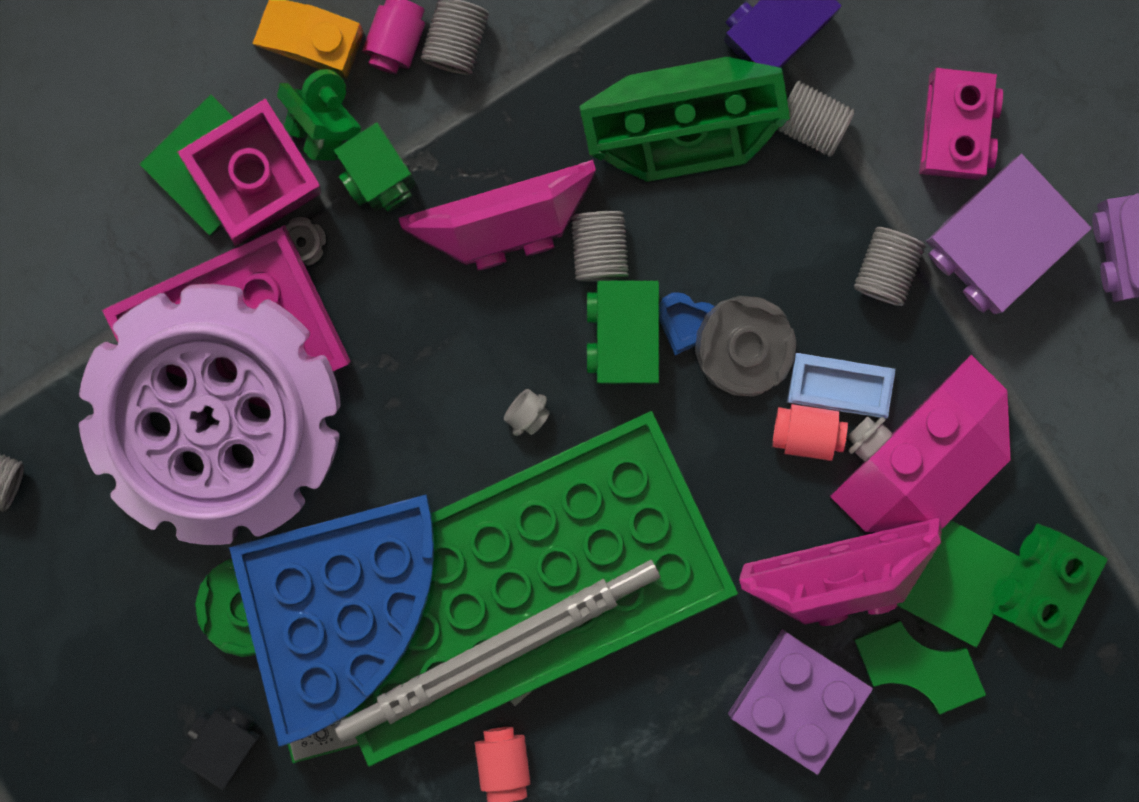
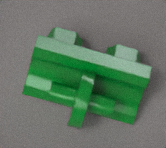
M330 69L318 70L311 74L305 80L302 90L293 88L289 83H280L277 92L278 99L288 109L284 128L290 135L297 138H306L303 151L312 160L336 161L338 156L334 150L341 146L342 140H350L361 131V126L341 104L346 95L345 82L339 74Z

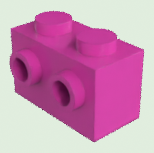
M936 68L929 75L919 174L980 180L987 174V168L994 169L997 159L998 140L990 138L992 118L999 119L1003 103V89L995 88L997 74Z

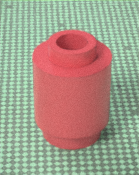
M791 404L790 409L778 407L772 447L784 449V454L832 461L834 451L844 452L848 423L839 421V411Z
M498 727L484 730V739L475 742L480 789L486 792L487 802H513L527 798L526 786L530 785L531 781L525 736L514 735L513 727Z

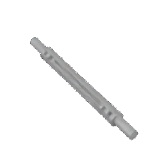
M651 559L607 583L602 579L435 668L393 688L389 692L379 695L377 703L335 724L334 729L340 741L345 743L387 720L392 724L561 634L601 615L605 611L611 610L618 606L617 600L661 577Z

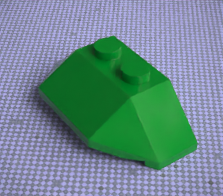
M731 57L628 75L580 105L589 155L601 161L605 160L618 169L647 182L746 164L768 142L775 131L790 119L782 68Z

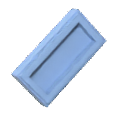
M795 353L787 403L878 418L884 417L887 419L895 369Z

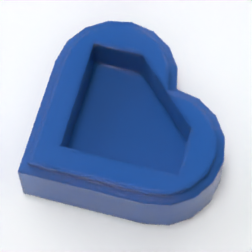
M677 292L668 294L662 299L659 304V322L674 355L696 346L697 331L706 314L715 306L705 302L694 304L689 296Z

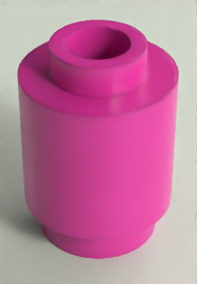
M386 0L384 6L379 5L362 49L363 53L370 56L368 64L378 70L394 75L397 74L399 68L409 69L426 24L422 20L425 9L408 0Z

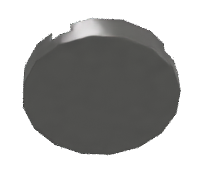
M737 296L721 301L706 314L697 331L695 352L701 371L712 385L732 395L753 397L764 393V391L769 390L773 386H777L786 378L795 360L796 338L793 329L790 328L789 321L785 318L787 316L778 306L763 298Z

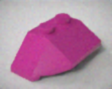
M593 160L399 217L398 219L405 233L465 265L476 263L478 270L491 268L506 263L505 254L524 248L526 256H530L555 248L553 239L560 238L564 234L571 221V217L577 210L595 176L596 168Z
M970 355L830 498L865 532H881L935 518L940 519L943 529L1011 460L1007 389Z
M939 518L746 563L743 565L739 581L744 591L804 625L818 622L821 626L835 625L846 620L849 614L866 610L871 615L886 613L895 609L897 603L905 601L941 543V522Z

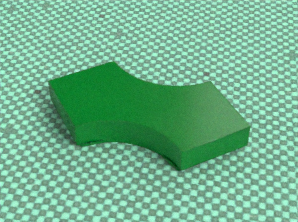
M900 620L853 639L873 687L888 683L911 686L927 697L938 714L945 713L986 696L969 652L965 647L947 651L927 648L909 635Z

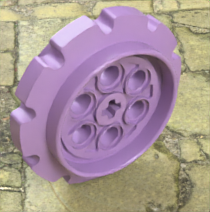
M190 285L181 292L180 304L171 302L166 294L159 293L131 309L113 325V330L118 336V344L113 345L109 342H103L94 349L84 371L79 393L80 398L91 403L94 409L92 415H88L79 423L83 448L95 474L108 473L115 478L116 488L111 492V498L129 516L149 529H156L163 521H169L176 527V537L178 540L203 545L230 544L238 535V526H245L250 529L254 536H261L291 519L305 504V498L300 492V487L308 486L316 489L321 485L334 460L340 437L339 432L329 428L325 422V417L334 415L341 406L337 382L326 356L311 357L305 352L304 343L310 336L308 329L290 312L269 299L264 300L256 309L249 308L244 303L243 290L227 285ZM218 357H225L234 362L238 371L236 379H226L219 374L216 368V359ZM168 365H177L185 371L187 375L186 386L179 387L169 381L166 372ZM260 397L269 404L271 416L266 419L255 416L250 411L249 398ZM206 406L214 409L213 418L217 421L213 424L206 422L207 413L203 411ZM151 412H160L169 419L171 424L169 433L159 432L152 426L150 421ZM234 444L247 446L253 453V464L245 465L239 463L232 454V446ZM191 451L198 454L203 460L204 470L196 472L189 469L184 463L183 452Z

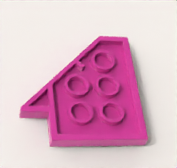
M285 225L102 310L118 342V336L113 330L114 323L131 309L159 293L166 294L171 302L180 304L181 292L190 285L218 284L237 287L243 290V300L249 308L256 309L264 300L269 299L297 318L310 332L309 338L304 343V350L309 356H326L333 371L351 362ZM218 357L216 359V368L219 374L226 379H236L238 371L234 362L225 357ZM174 364L167 366V372L187 379V375L181 367ZM260 397L249 398L250 403L271 410L269 404Z

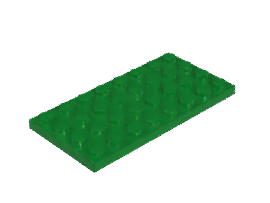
M650 411L431 513L434 532L433 575L428 600L420 624L407 651L392 673L368 699L346 715V718L377 703L379 695L387 693L393 688L408 682L410 679L435 668L563 601V599L578 593L584 588L590 587L602 579L607 583L651 559L661 578L617 600L618 606L605 611L601 615L561 634L392 724L387 720L356 736L355 738L368 766H373L738 595L653 412Z

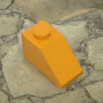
M268 0L252 44L320 70H333L342 78L347 79L364 31L360 23L312 5L288 0Z

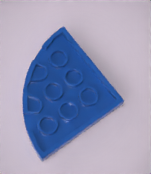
M427 495L229 547L279 746L307 738L333 725L354 711L380 687L407 651L420 624L428 600L433 575L434 532Z

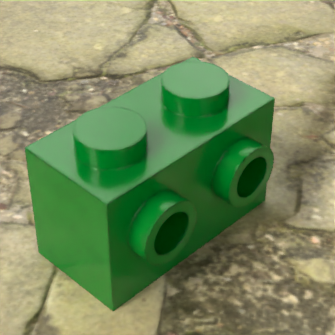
M377 122L334 150L347 170L339 175V178L359 207L368 202L374 211L384 207L387 212H390L412 197L409 189L417 184Z
M597 281V292H587V323H597V343H587V373H597V384H658L659 281Z
M1037 523L1033 532L1023 541L1020 548V557L1009 578L999 587L996 602L991 613L1061 649L1108 558L1059 531Z

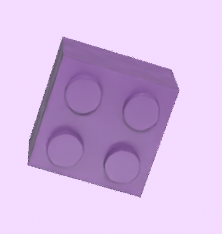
M782 629L728 714L732 720L818 775L873 688Z

